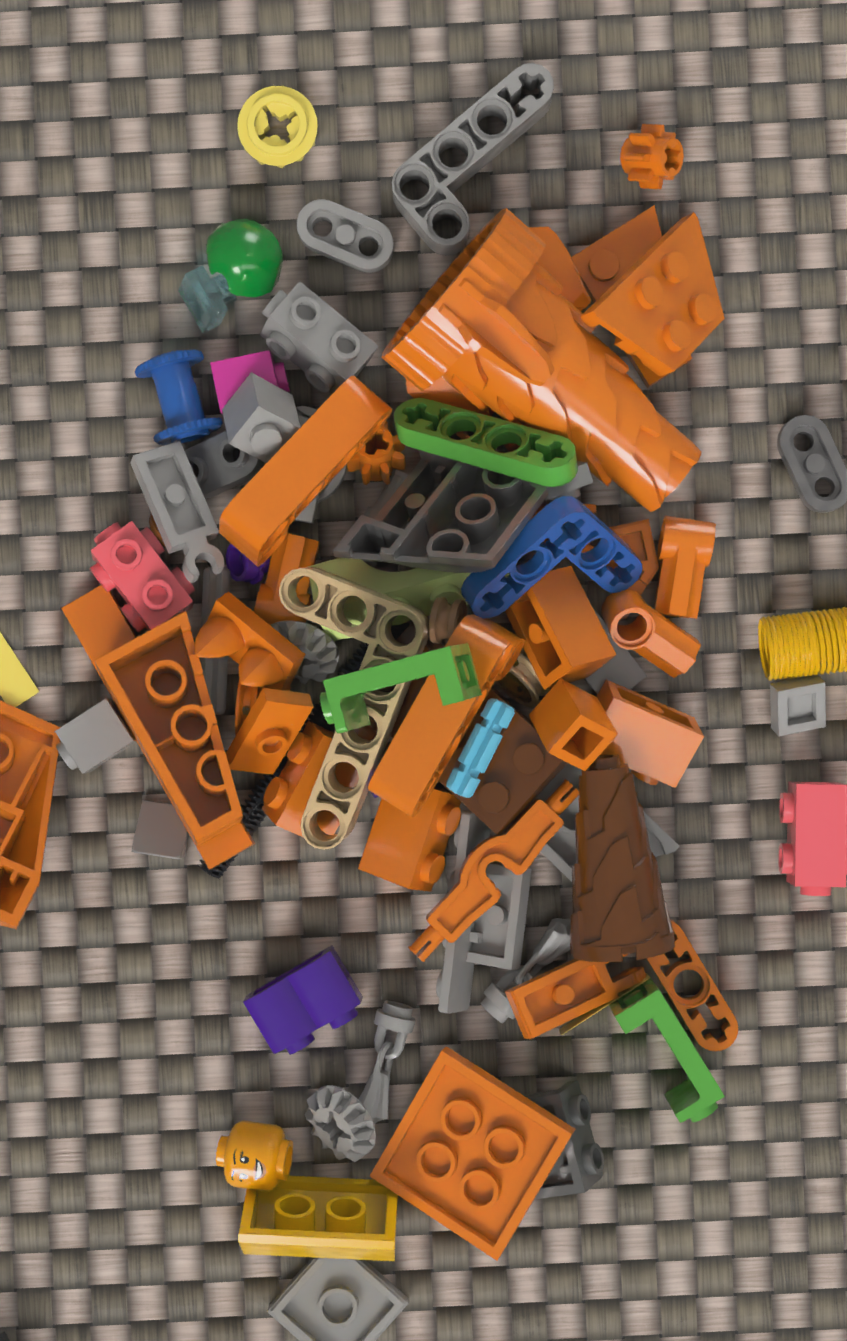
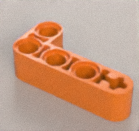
M354 375L350 376L230 501L220 516L219 533L257 567L261 566L282 544L288 534L289 525L377 433L391 415L392 408Z
M475 614L465 616L445 645V647L469 644L482 695L443 706L435 675L428 676L369 782V791L411 817L416 816L428 800L494 682L502 680L509 673L524 647L525 640L488 618H481Z

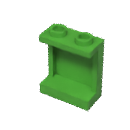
M469 644L448 646L323 680L326 692L320 694V703L327 723L334 724L338 734L370 725L364 695L367 692L430 675H435L443 706L482 695Z
M651 977L609 1004L614 1017L625 1034L652 1018L687 1074V1079L664 1094L679 1122L682 1123L689 1118L692 1122H697L712 1114L718 1108L716 1102L725 1097Z

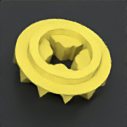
M285 86L263 88L251 95L241 108L238 117L240 141L245 151L261 165L267 164L283 168L296 161H302L311 147L315 146L318 128L315 110L309 100L295 89ZM267 111L280 122L287 118L291 119V123L286 127L290 141L288 144L284 139L281 140L278 135L265 136L270 130L266 115Z

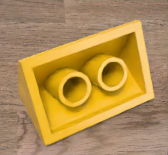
M289 1176L286 1181H279L278 1185L269 1192L246 1190L238 1243L243 1254L395 1261L398 1195L374 1179Z

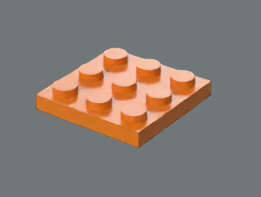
M446 1046L441 1050L371 1172L370 1177L498 1261L576 1129Z

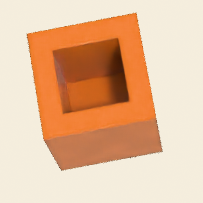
M562 678L558 680L528 715L547 752L583 771L589 768L618 735L598 698Z

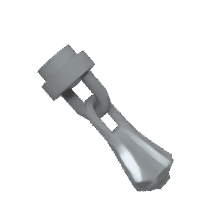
M569 918L552 919L545 934L535 946L533 956L524 967L509 970L497 984L492 982L483 992L486 997L480 1004L500 1023L503 1024L508 1017L512 1020L515 1018L504 991L514 979L516 985L532 979L544 966L570 950L571 920Z
M388 1000L384 1001L382 1009H377L374 1024L378 1026L374 1045L378 1056L375 1068L358 1099L367 1109L374 1124L378 1121L389 1119V1083L393 1059L398 1058L402 1053L407 1034L413 1032L416 1021L412 1017L413 1007ZM387 1029L398 1032L395 1044L391 1041L384 1043ZM385 1058V1067L384 1070H381L383 1059Z

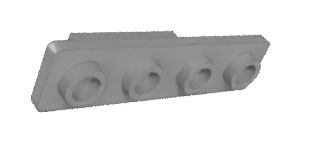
M471 810L462 811L460 823L454 832L457 855L455 870L449 878L448 892L458 882L462 864L468 854L480 842L490 837V828ZM491 862L486 867V876L501 891V897L497 903L477 918L455 942L450 943L446 939L442 941L445 947L444 964L436 984V993L439 997V1012L451 1014L469 1009L475 963L508 970L520 969L532 868H528L521 875H515L501 863Z

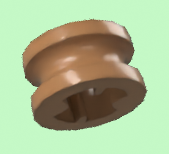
M437 597L435 599L429 619V637L432 643L439 644L443 639L449 640L455 628L467 616V605L464 600L457 599L453 604H449L445 597Z

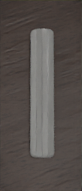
M206 567L203 571L201 627L207 622L216 600L228 591L231 593V576L229 569L226 567L217 575L214 574L212 567ZM228 656L200 658L215 715L223 714L226 710Z

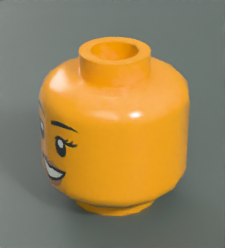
M243 1120L233 1126L229 1136L222 1135L220 1137L216 1151V1165L224 1167L225 1179L231 1186L269 1192L278 1185L279 1181H286L289 1177L293 1160V1141L286 1139L285 1132L278 1125Z

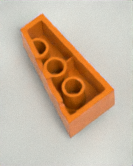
M185 611L96 659V667L196 846L242 822V810L206 686L200 659L195 656V642L187 612Z

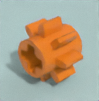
M642 124L641 133H630L629 138L623 143L620 153L621 166L624 172L628 174L627 179L639 182L640 188L662 189L663 180H673L674 176L681 170L684 158L683 147L680 141L675 138L676 133L665 132L664 125Z
M387 421L346 465L348 472L360 471L363 485L367 486L370 481L382 480L388 485L390 484V476L393 469L405 470V455L401 453L405 449V445L400 442L397 435L392 436L388 429Z

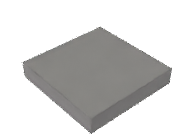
M312 1257L268 1306L267 1312L299 1341H376L409 1304V1298L366 1260Z

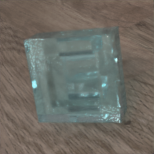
M203 265L186 273L178 289L202 333L221 324L228 310L226 304L236 298L234 294L230 293L226 278L222 274L210 278Z

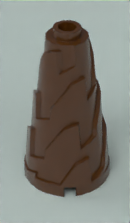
M600 755L586 771L582 770V775H579V812L575 814L576 864L572 866L573 914L571 915L570 927L571 955L575 959L589 962H623V955L636 953L637 960L655 957L671 951L675 947V941L667 904L663 896L657 859L650 849L643 807L638 803L633 776L629 772L628 764L620 763L619 755Z

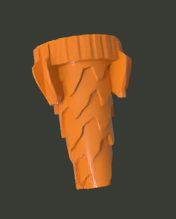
M507 208L502 209L467 244L421 298L384 349L381 358L406 378L407 393L414 399H430L491 417L495 412L506 421L570 439L575 445L577 461L586 462L590 472L608 487L613 481L650 512L657 510L661 507L664 499L683 481L692 466L699 461L702 451L655 410L653 404L642 393V390L636 385L634 380L626 374L629 370L628 365L592 333L596 326L590 328L584 324L580 318L583 314L581 311L588 307L591 303V298L584 287L568 250L558 235L548 226L528 227Z

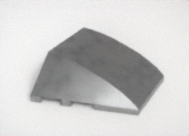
M461 431L453 434L450 438L462 440L471 436ZM419 450L420 462L373 519L361 515L333 549L335 557L388 562L420 569L453 573L486 571L496 566L547 498L548 490L547 487Z

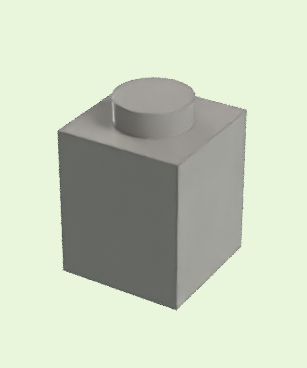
M252 372L222 409L229 444L265 463L301 427L293 395Z
M105 698L55 731L61 740L56 745L60 756L71 770L78 767L82 774L92 772L137 742L112 698Z

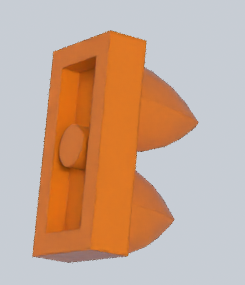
M229 591L216 600L207 622L200 628L195 640L196 657L221 658L229 656L239 664L241 685L251 687L266 686L269 689L285 691L290 687L306 655Z

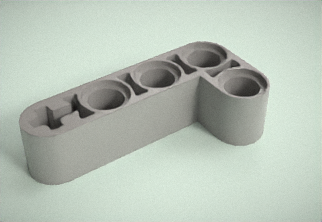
M527 63L516 68L405 161L394 173L392 192L393 202L397 210L436 254L443 256L455 255L462 251L469 238V215L452 193L529 130L549 111L554 83L550 72L542 65ZM524 86L528 91H532L537 87L539 89L538 99L536 100L534 96L528 95L519 102L522 87ZM518 103V105H517V112H516V116H515V113H514V110L512 109V107L515 106V105ZM486 116H495L503 121L505 128L498 134L489 135L480 130L478 123ZM448 148H457L465 153L467 160L459 167H448L441 162L439 157ZM410 180H418L426 184L429 190L423 198L411 200L401 193V188ZM442 218H451L459 223L461 231L453 238L444 239L435 234L433 226Z

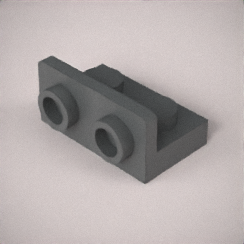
M577 1080L570 1081L556 1090L525 1094V1097L576 1129L535 1199L586 1193L603 1177L604 1157L600 1146L594 1141L590 1126V1104L587 1097L582 1094L579 1082Z

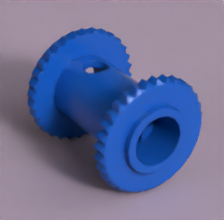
M177 350L163 353L141 363L135 369L137 377H152L156 386L158 400L167 428L153 437L154 441L159 445H167L178 441L181 444L195 441L220 429L223 424L222 418H206L191 371V366L204 360V355L199 350Z

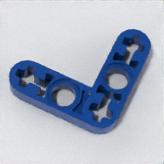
M562 496L547 504L526 524L494 568L471 573L465 579L461 593L476 616L492 618L508 609L565 557L605 591L610 593H618L631 587L642 573V563L629 545L578 499L572 496ZM601 538L600 542L594 548H592L590 551L581 553L587 544H589L591 541L595 539ZM537 550L536 554L529 561L516 565L523 555ZM612 559L618 564L614 569L607 566Z

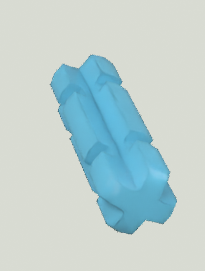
M495 698L487 701L480 715L484 718L481 724L476 723L458 758V761L461 762L459 768H453L446 782V787L449 790L465 798L473 796L481 781L477 778L479 773H485L503 737L500 734L502 728H508L515 714L514 709L510 705Z

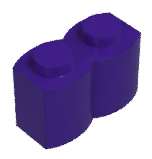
M332 945L249 993L243 1003L273 1054L286 1049L289 1055L315 1040L312 1032L328 1023L332 1029H336L358 1015L355 1007L361 1004L363 996Z

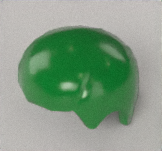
M244 218L222 223L208 237L206 254L210 274L221 273L227 280L230 293L236 296L259 297L272 292L279 281L283 256L278 239L271 231L256 221Z

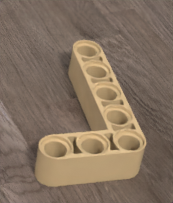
M306 567L292 570L284 576L280 583V601L288 611L369 644L359 670L423 653L429 638V620L424 612L415 606L320 568ZM304 576L313 579L318 586V598L310 606L300 602L296 594L297 583ZM351 596L359 597L366 604L367 615L360 625L352 624L344 616V603ZM399 615L407 616L415 624L416 634L410 644L399 643L392 635V622ZM411 681L397 684L392 692H383L378 689L367 692L364 695L368 715L374 718L378 727L377 735L373 740L362 739L357 735L355 729L339 734L335 731L301 819L302 836L314 848L323 850L334 848L346 839L354 829L369 791V782L380 763ZM339 762H348L356 768L359 775L356 787L349 788L339 783L335 774L336 766ZM319 811H331L337 816L340 823L338 834L330 835L321 831L317 823Z

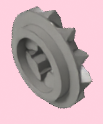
M280 621L271 624L274 629L306 654L295 675V678H298L301 683L306 684L310 678L323 682L328 673H334L339 659V651L329 635L313 625L299 621Z
M327 1085L319 1088L307 1099L309 1109L305 1113V1117L313 1124L310 1133L321 1139L322 1149L330 1148L338 1160L347 1157L353 1162L358 1161L373 1149L376 1142L373 1120L364 1105L353 1094L343 1088Z

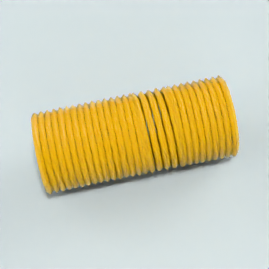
M833 608L827 611L825 609L822 611L816 610L809 613L806 611L796 614L792 613L791 615L782 614L781 616L776 615V617L773 615L760 618L758 624L760 658L764 674L769 681L772 679L797 678V676L807 677V675H818V673L823 675L830 672L836 673V671L839 673L847 672V608Z

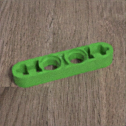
M425 398L407 400L401 403L394 412L398 439L402 444L414 449L547 487L565 485L572 481L578 472L575 445L570 439L560 435ZM461 431L475 433L467 439L453 440L450 438L453 434ZM513 443L520 446L513 452L499 453L495 451L498 446Z

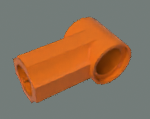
M664 516L658 543L657 559L661 560L654 603V609L660 614L697 619L705 567H708L714 548L716 524L714 522Z
M288 533L282 544L272 554L266 582L262 583L259 588L254 612L269 625L280 621L306 623L307 619L291 613L284 607L280 601L279 587L284 576L290 571L315 565L320 545L319 541ZM304 576L297 583L296 594L300 602L310 606L311 594L308 593L310 579Z
M626 589L618 593H611L606 597L602 604L601 614L612 640L619 647L635 651L673 678L680 674H685L695 663L697 653L701 647L699 640L646 604L638 592ZM626 614H639L637 619L631 624H618L620 618Z

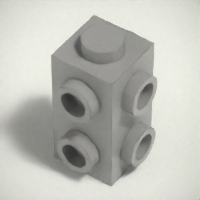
M300 281L288 295L280 290L262 312L268 319L260 336L266 340L268 348L279 358L290 360L305 372L307 380L321 392L333 394L350 376L354 375L357 377L379 347Z

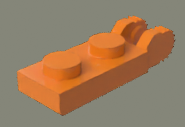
M574 958L506 990L505 994L524 1039H532L618 998V993L640 983L646 978L647 975L642 966L632 967L611 978L605 965L609 962H589Z

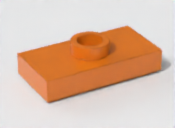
M263 688L226 752L230 770L273 775L314 708L310 694Z

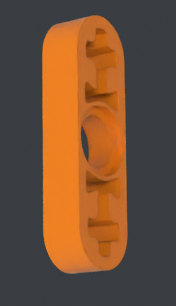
M671 920L675 934V947L673 951L678 958L687 951L689 959L675 962L665 973L660 968L662 965L670 964L665 954L646 959L698 1044L709 1051L725 1050L737 1038V1020L685 933L676 922ZM684 970H694L700 974L702 979L700 991L695 996L688 998L678 995L674 989L676 976ZM711 994H713L715 1001L706 1003L708 1009L717 1020L725 1017L727 1021L721 1026L723 1035L717 1039L711 1033L702 1036L701 1031L707 1025L697 1009L691 1016L686 1011L689 1008L702 1005Z

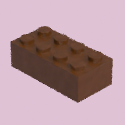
M413 621L396 641L402 644H410L416 634ZM429 637L423 653L444 648L446 643L444 641L439 644L432 643ZM428 676L411 681L390 736L392 738L396 735ZM396 685L385 687L379 690L383 692H392ZM492 686L441 775L439 782L446 787V782L453 768H459L461 762L458 761V758L476 723L481 724L484 718L480 715L487 701L495 698L510 705L514 709L515 714L508 728H502L500 734L503 737L485 773H479L477 778L481 781L473 796L465 798L449 790L495 834H502L566 766L567 762L547 752L532 721Z

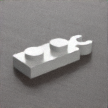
M174 442L133 455L130 464L168 553L183 550L185 554L182 569L186 579L190 583L197 581L200 573L195 561L199 559L208 561L215 575L220 574L225 564L224 557L217 547L208 543L209 540L217 537L219 530L181 442Z

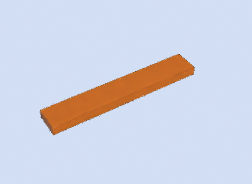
M101 585L61 608L97 672L96 659L137 638L132 626L122 613L121 607L112 591L107 592ZM242 821L196 847L210 870L251 847L255 842Z

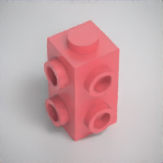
M130 521L123 527L116 522L95 537L94 542L97 546L91 550V554L96 564L90 567V570L107 592L116 588L127 603L120 609L138 633L144 628L150 631L193 608V600L189 596L195 591L193 585L186 579L179 567L174 568L172 571L168 569L159 557L165 550L148 527L139 531L133 521Z
M788 781V793H781L779 800L780 822L787 823V843H780L779 872L780 874H786V882L800 887L801 895L831 896V887H846L847 784L839 782Z

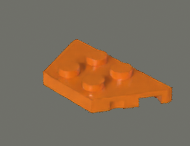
M694 212L681 218L580 316L584 324L590 328L601 325L616 335L614 345L629 355L637 356L644 366L660 377L674 372L725 319L699 219Z

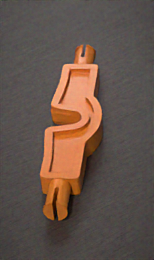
M565 779L545 802L535 799L504 833L493 835L472 849L462 864L458 882L427 914L426 920L430 925L408 948L415 955L417 954V957L422 962H425L427 957L444 939L450 943L455 942L477 918L497 903L501 897V891L486 876L488 864L493 861H499L515 875L523 874L545 844L563 826L564 821L559 816L579 796V791Z

